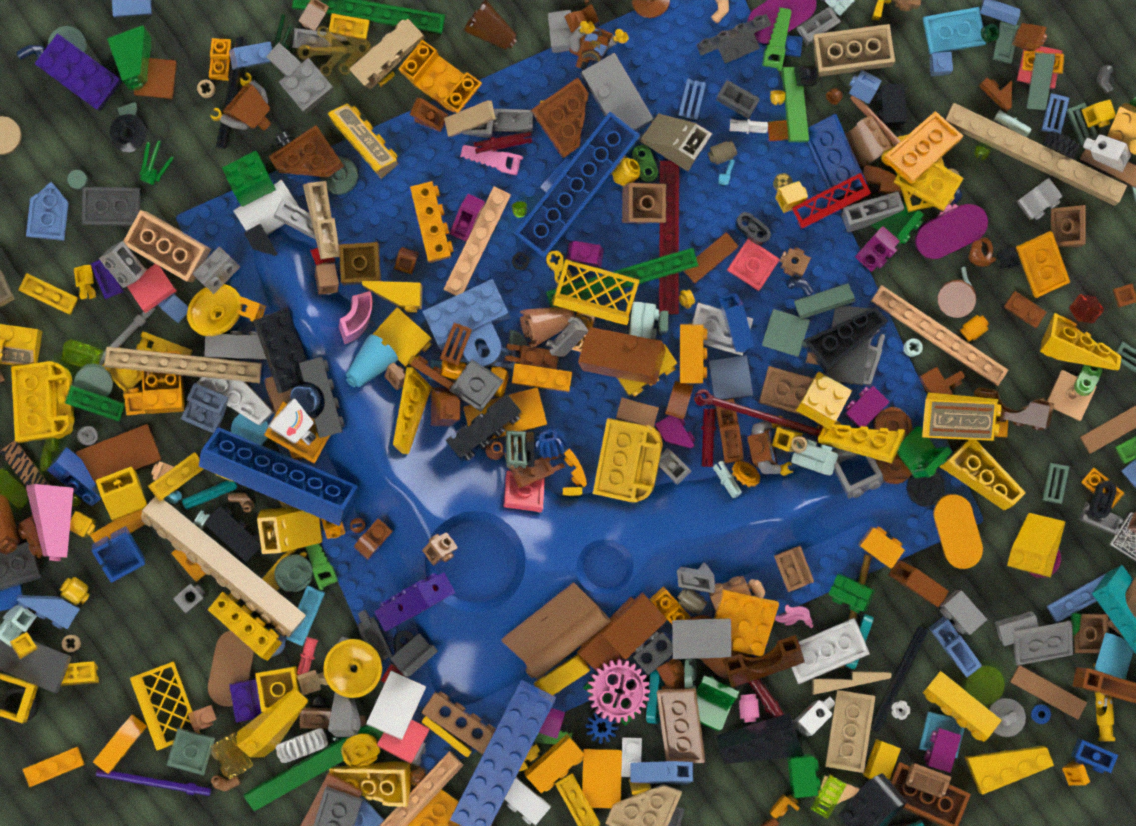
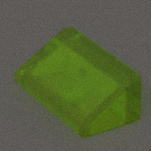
M70 339L63 345L61 361L79 367L88 364L99 365L103 356V350Z

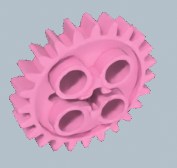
M617 659L616 664L609 660V666L602 663L603 669L596 668L598 674H591L594 682L588 681V684L592 685V688L587 689V692L592 693L588 700H594L590 706L592 708L598 707L595 713L599 714L602 712L601 718L603 719L609 715L608 721L612 722L614 717L617 723H620L621 717L625 722L628 721V716L635 719L634 712L641 714L639 707L646 708L642 702L643 700H649L645 696L646 693L650 692V690L645 689L649 682H643L647 676L645 674L639 675L642 669L634 670L636 666L634 663L628 667L629 662L627 660L624 661L623 665L620 659ZM610 674L616 675V681L613 684H609L607 681ZM624 674V678L620 684L621 675ZM629 679H633L635 682L632 689L626 688V682ZM620 686V689H622L623 691L622 693H618L617 695V693L614 692L615 688L618 689ZM605 693H610V701L604 703L602 696ZM617 697L616 707L613 708V703L615 702V699ZM623 698L629 699V705L626 708L621 707V700Z

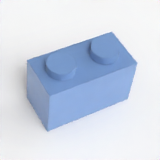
M271 42L229 50L233 70L270 63L266 56L272 51Z

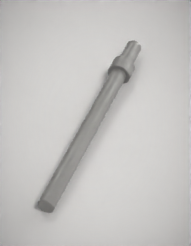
M155 307L147 313L143 311L141 314H137L133 319L134 321L109 347L119 348L139 326L142 327L147 322L146 319L156 310ZM106 350L92 364L102 365L105 362Z

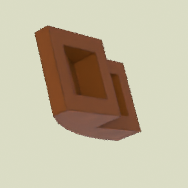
M679 381L674 382L665 414L684 419L693 389L692 385L680 383Z

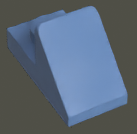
M174 293L158 304L177 323L187 315L188 306Z

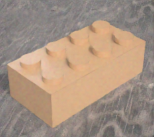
M142 210L138 213L123 241L128 248L187 282H194L196 277L193 273L207 259L211 248Z

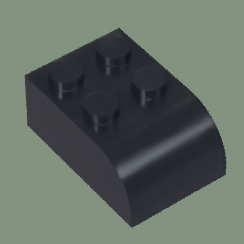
M881 773L869 780L848 802L838 816L846 826H887L908 802L887 777Z

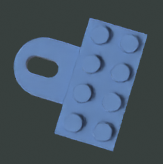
M493 279L422 311L440 350H443L453 322L472 329L463 352L468 362L473 359L483 367H488L499 359L502 346L493 326L510 319V316ZM456 327L449 347L454 344L460 328ZM463 330L459 341L460 347L466 334L465 330ZM478 340L486 342L490 350L488 357L482 358L479 356L475 347V343Z

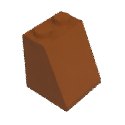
M0 494V552L7 555L15 551L21 541L9 500L6 496Z

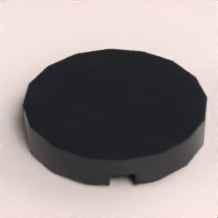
M938 472L929 478L922 477L916 479L911 474L906 484L907 495L918 506L928 507L935 505L944 495V480Z

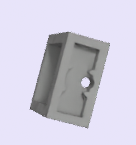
M842 449L832 451L838 453L836 464H834V471L849 499L860 497L865 491L877 489L884 483L883 475L874 458L866 456L875 475L850 486L839 463L858 454Z

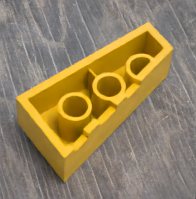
M977 440L965 441L944 464L939 466L1004 511L1013 506L1025 494V491Z
M1044 746L965 756L978 792L982 795L1054 766L1049 751Z

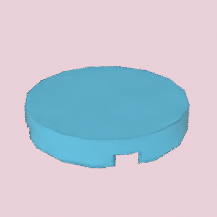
M239 414L233 420L231 433L263 445L267 440L264 433L269 424L266 420L260 426Z

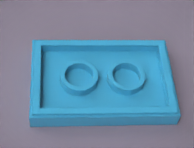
M979 7L922 18L929 55L986 45L980 33L983 24Z
M1105 633L1094 669L1125 680L1134 651L1125 639Z

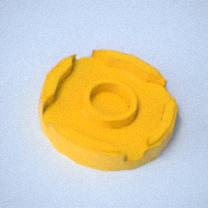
M358 734L350 737L345 741L341 749L344 762L349 766L356 765V767L368 766L375 762L377 755L381 751L380 747L377 746L378 740L369 734Z

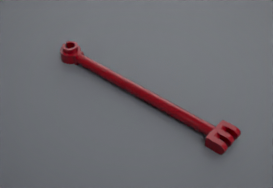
M705 389L699 390L695 394L696 397H694V401L699 406L712 404L817 436V443L824 427L820 424L819 429L715 398ZM701 394H704L706 399H703Z

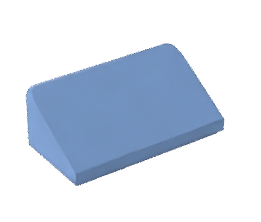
M983 0L981 14L1016 25L1020 17V9L995 0Z

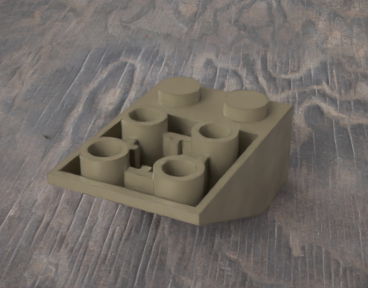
M658 113L640 139V142L686 171H689L705 148L712 133L696 123Z

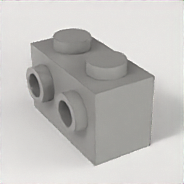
M123 241L109 247L99 258L105 268L110 271L123 288L136 282L147 271Z
M219 246L193 275L215 294L240 266Z

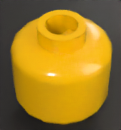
M624 158L612 173L613 180L621 186L633 183L640 176L638 162L634 159Z
M77 577L67 578L59 589L61 597L72 605H78L80 602L83 604L90 595L87 593L89 586Z

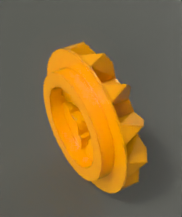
M745 461L734 463L731 469L733 470L732 475L737 477L736 481H740L742 485L746 484L749 488L751 486L755 487L760 482L759 472L753 465Z

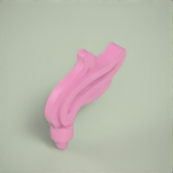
M787 604L785 606L786 613L775 616V620L784 623V625H792L798 620H803L806 625L813 628V621L806 607H789Z

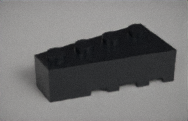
M508 394L491 405L485 414L481 413L471 421L470 426L466 425L459 429L454 439L451 436L446 439L447 444L461 462L472 459L476 455L474 453L476 450L486 448L491 443V438L495 435L496 437L501 436L506 431V426L510 423L514 425L521 419V410Z
M790 713L716 735L718 748L724 764L804 756L801 740Z

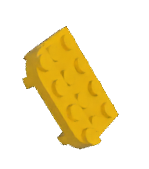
M52 361L11 367L15 442L21 443L49 438L60 439L69 435L74 425V406L64 403L69 386L72 385V376L69 370Z
M607 418L593 494L628 502H638L647 498L654 489L663 442L660 432L649 425L644 426Z

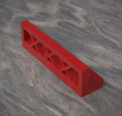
M859 173L792 207V210L798 220L800 229H803L868 196L871 192L862 174ZM859 179L864 188L858 192L849 190L851 182ZM837 189L846 191L844 199L840 201L832 198L834 191ZM824 198L829 200L827 207L824 209L816 208L817 199ZM814 201L813 206L807 205ZM803 206L811 208L809 217L802 220L797 209Z

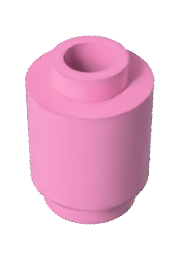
M756 694L741 695V700H739L740 719H744V722H756V718H759L758 699H756Z

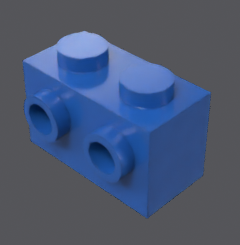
M1079 738L1071 754L1072 757L1076 758V763L1084 764V766L1087 763L1093 765L1092 770L1102 774L1104 771L1111 773L1118 758L1117 754Z

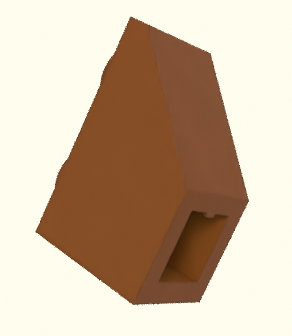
M1021 23L1011 44L1027 51H1035L1044 44L1047 38V34H1045L1047 28Z

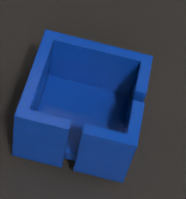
M126 526L113 532L110 539L106 536L92 544V552L99 564L102 565V569L111 583L145 565V557Z

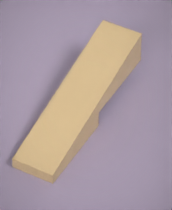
M326 181L304 184L303 188L320 258L340 257L335 218L332 219Z
M851 671L850 679L813 678L812 694L891 678V673Z

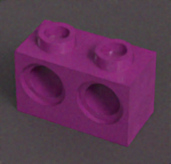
M882 226L858 252L855 258L871 272L876 267L880 269L887 262L885 257L891 258L898 250L895 246L900 241Z

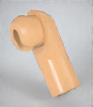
M715 0L718 10L711 16L714 22L719 23L729 12V0Z
M751 579L748 582V588L752 589L754 597L764 598L765 590L761 582Z

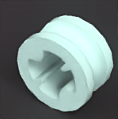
M914 338L906 341L903 349L906 355L914 357L922 352L923 347L922 343ZM909 344H915L917 348L910 351L909 347L911 346Z
M201 510L193 524L198 525L202 530L205 526L204 523L210 515H205L204 511Z

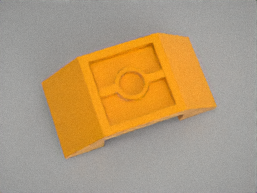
M421 40L398 68L415 87L445 109L456 113L462 110L482 85L479 80L468 72L463 74L441 58L437 50L424 40Z

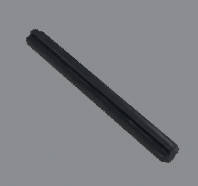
M237 37L235 48L247 45L246 38ZM231 65L223 110L237 95L242 68L233 70ZM221 121L216 147L226 149L231 127L221 123Z
M921 626L917 628L871 723V730L877 733L880 732L926 637L927 629Z

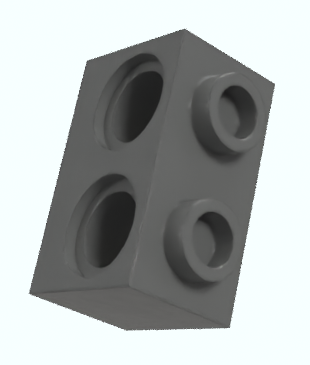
M726 80L716 98V101L748 119L760 98Z
M662 630L659 633L657 631L648 638L650 641L645 645L639 646L632 655L648 675L673 654L672 642ZM659 640L666 642V647L663 650L656 648V643ZM643 653L651 654L649 662L641 661Z

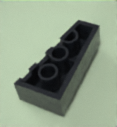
M874 307L832 328L804 339L802 345L827 374L885 328L888 321Z

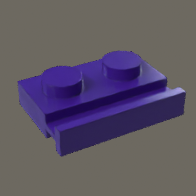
M256 678L229 684L236 723L255 719L263 713L261 712Z

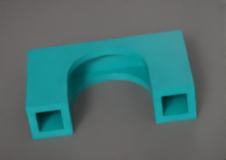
M1120 565L1106 573L1092 592V595L1136 653V617L1131 613L1125 598L1126 590L1133 579L1123 565Z

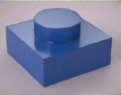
M787 35L784 48L786 49L785 56H801L803 37Z

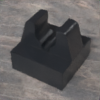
M797 66L794 68L797 86H814L817 84L818 68L814 69V66Z

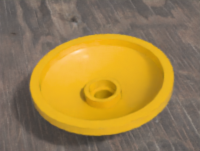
M223 284L215 294L208 288H203L193 297L188 306L187 319L189 325L195 332L203 336H217L228 331L240 317V314L237 312V310H242V303L239 302L240 295L233 287Z
M349 639L336 644L328 652L324 661L326 682L334 692L344 697L357 698L368 694L377 686L381 678L382 662L378 652L370 644L361 640ZM352 665H356L358 668L354 673L350 669Z

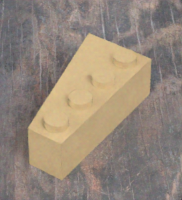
M403 19L396 25V29L393 32L386 34L379 44L370 49L349 70L365 87L371 90L426 37L409 19Z

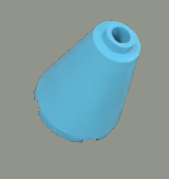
M370 334L348 369L346 381L352 387H361L387 370V367L393 362L396 364L398 360L396 353L389 345L385 347L381 343L383 340L380 337Z

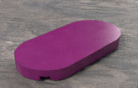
M767 0L750 13L747 22L753 20L756 16L767 14L771 26L755 32L754 35L758 43L770 44V35L773 33L772 29L775 28L774 23H776L775 18L778 17L777 13L780 12L779 7L791 10L787 32L789 33L813 15L817 3L816 0Z
M960 205L922 224L915 237L916 248L922 255L930 259L944 257L980 239L988 227L987 215L977 205Z

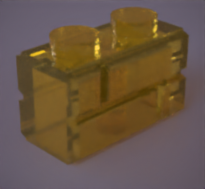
M235 732L211 745L212 756L214 759L219 760L222 766L221 772L229 780L253 767L248 755L237 746Z

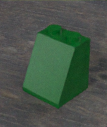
M142 25L107 38L122 81L129 90L133 89L134 91L143 88V84L147 83L152 39L146 28Z

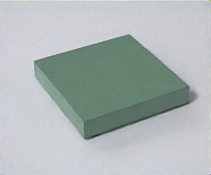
M773 309L761 346L799 357L810 320H800L798 316Z
M177 727L166 765L204 775L215 737Z

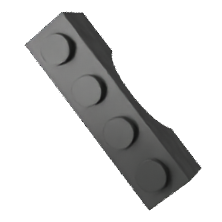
M319 357L298 363L303 382L316 385L324 396L323 410L314 419L319 438L342 432L341 428L345 426L342 416L338 417L336 409H339L337 397L333 398L331 390H334L332 379L327 378L326 372L329 371L327 361Z

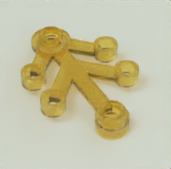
M338 25L336 27L337 35L343 36L352 44L344 46L329 33V29L326 26H320L317 29L318 36L325 38L332 46L311 48L309 45L302 44L297 48V55L300 59L306 60L315 55L334 54L326 64L320 67L322 75L329 76L332 73V68L345 53H352L348 60L340 64L338 68L341 74L347 75L357 59L364 57L370 51L371 44L365 39L355 38L345 25ZM340 27L345 28L344 34L339 33ZM325 28L326 34L321 35L320 29ZM360 45L365 46L364 52L359 51ZM303 49H308L309 53L307 56L302 54ZM346 65L348 67L347 72H342V66ZM324 67L329 68L327 74H324L322 71Z

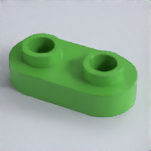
M645 145L636 146L632 152V159L637 161L640 166L639 177L643 182L651 183L658 175V169L652 153ZM640 151L645 152V157H639L638 153ZM650 169L652 174L646 175L645 170Z
M1084 365L1074 383L1075 391L1081 396H1088L1094 390L1102 374V368Z

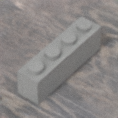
M230 331V334L222 333L217 336H205L204 357L266 360L257 332H249V335H242V331Z

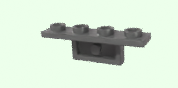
M767 14L759 15L749 22L738 24L733 29L722 31L712 38L703 39L696 46L701 56L719 49L726 64L760 49L754 33L771 26Z

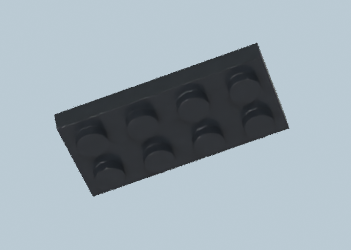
M282 308L253 320L278 393L286 392L295 386L307 383L303 382L298 364L307 360L289 308Z

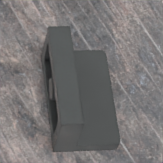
M416 634L390 659L404 676L409 677L438 651L433 645H429L421 634Z

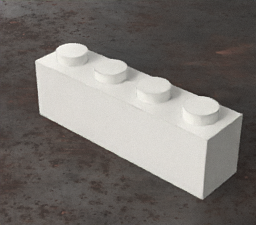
M518 777L513 781L505 797V800L508 802L507 806L514 812L518 810L522 813L523 816L521 818L529 825L531 823L536 825L551 808V805Z

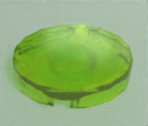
M987 665L981 666L969 675L965 683L967 692L983 704L993 703L998 700L1005 688L1004 678L1000 671Z

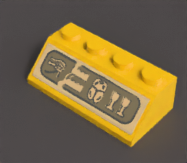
M347 103L328 113L333 124L381 179L398 165L396 160L398 158L397 154L392 149L388 150L384 146L386 143L379 134L376 136L371 131L374 128L367 120L363 122L359 117L361 113L355 106L351 108Z
M0 324V339L5 340L1 364L20 366L38 363L42 331Z

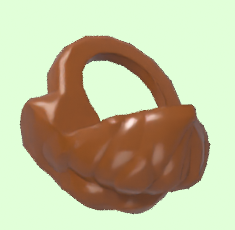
M987 238L975 240L969 252V261L979 267L988 266L996 261V258L992 257L993 246L991 241ZM982 242H984L987 246V254L985 257L981 251Z

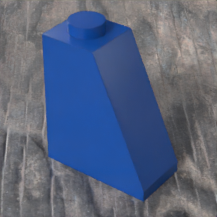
M736 293L718 298L733 348L736 352L749 351L750 348L755 346L743 303Z

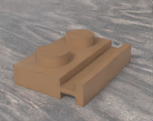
M801 546L774 555L787 592L814 582Z

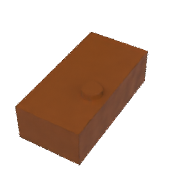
M592 327L588 328L589 332L586 334L578 360L583 371L656 385L666 352L662 341Z
M900 762L896 763L889 781L908 802L903 809L941 826H958L971 794L948 785L945 796L943 795L942 798L904 785L910 767Z

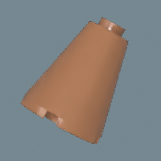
M562 307L524 309L520 311V314H523L520 317L521 327L525 338H530L531 342H528L531 347L537 346L563 331L570 324L568 320L571 317L575 318L573 310Z

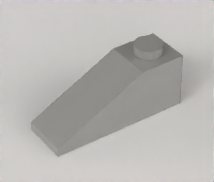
M899 192L844 207L841 216L848 233L865 228L904 210V206Z
M335 692L328 731L336 737H352L357 735L361 722L354 698L344 697Z

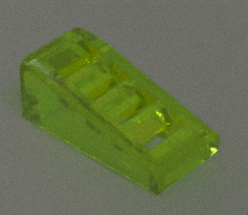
M829 775L810 809L828 819L846 784ZM832 782L840 788L836 790L829 786V784ZM828 789L831 792L835 793V797H832L831 795L827 794L826 790ZM824 796L832 802L829 804L822 800V797ZM819 803L826 806L828 809L825 811L822 808L818 807Z

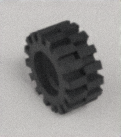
M1053 131L1048 132L1042 144L1071 159H1074L1080 147L1078 143H1075L1069 137L1060 135L1057 132L1054 133Z

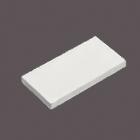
M855 618L800 641L799 644L805 663L791 668L798 684H801L870 655Z

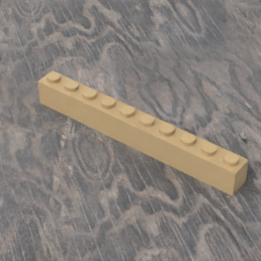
M953 103L945 117V120L957 131L1115 206L1120 202L1127 185L958 104Z
M155 496L142 510L141 518L147 526H152L156 529L160 537L167 538L172 542L171 544L176 550L183 551L191 562H196L206 574H211L216 578L219 585L227 587L235 598L243 600L251 611H256L266 623H271L275 626L279 634L286 635L289 638L303 623L306 615L164 499L159 501Z

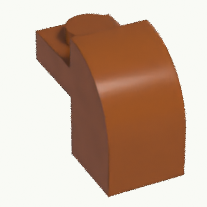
M935 367L918 378L928 393L952 394L949 386L953 389L962 384L961 379L965 378L962 371H959L944 380L939 369Z
M378 518L366 533L360 537L354 548L367 560H370L393 531Z

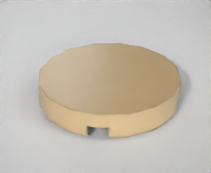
M0 116V155H6L15 151L17 146L20 145L22 134L20 127L15 121L9 117Z

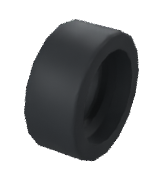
M14 687L6 691L1 698L0 709L10 712L8 708L10 698L15 694L24 695L26 687ZM36 695L27 721L33 719L37 714L39 700ZM5 718L11 723L20 724V722Z

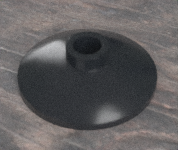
M123 114L117 117L111 124L110 140L118 150L133 152L144 143L146 128L139 117L132 114ZM125 129L127 130L126 136L123 135Z

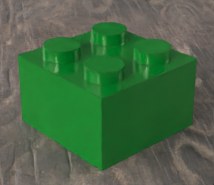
M257 151L222 167L232 191L242 207L276 190Z
M811 754L787 757L791 795L794 798L818 796V791L821 790L820 779L816 777L815 772L819 771L818 760Z

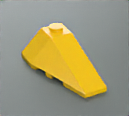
M1056 313L1053 314L1043 336L1040 352L1057 360L1117 371L1120 369L1121 356L1105 344L1095 342L1087 331L1084 334L1076 328L1077 324Z
M295 688L237 732V746L249 757H265L281 743L307 704L308 699Z
M409 762L371 763L364 767L351 765L329 769L331 774L362 790L361 796H364L365 799H373L382 802L386 806H408L411 787V766Z

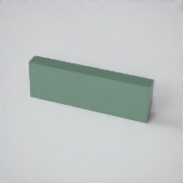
M1035 52L1026 104L1027 109L1046 110L1055 54Z
M845 284L796 300L794 305L801 320L855 302V297L849 284Z
M661 311L658 317V334L666 336L668 331V311Z

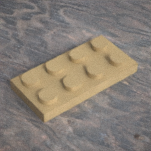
M836 690L825 767L864 773L875 696Z

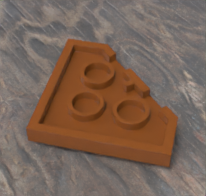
M579 78L574 79L530 110L562 158L580 146L581 130L583 128L586 101L588 100L589 93Z
M317 125L268 156L278 172L285 174L329 177L344 167Z

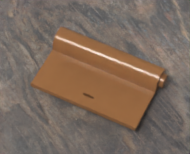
M573 582L501 640L525 662L527 674L531 678L539 679L608 625L610 620L604 611Z

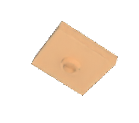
M1061 370L1046 402L1054 403L1053 409L1081 421L1097 386L1088 396H1081L1074 389L1077 377Z

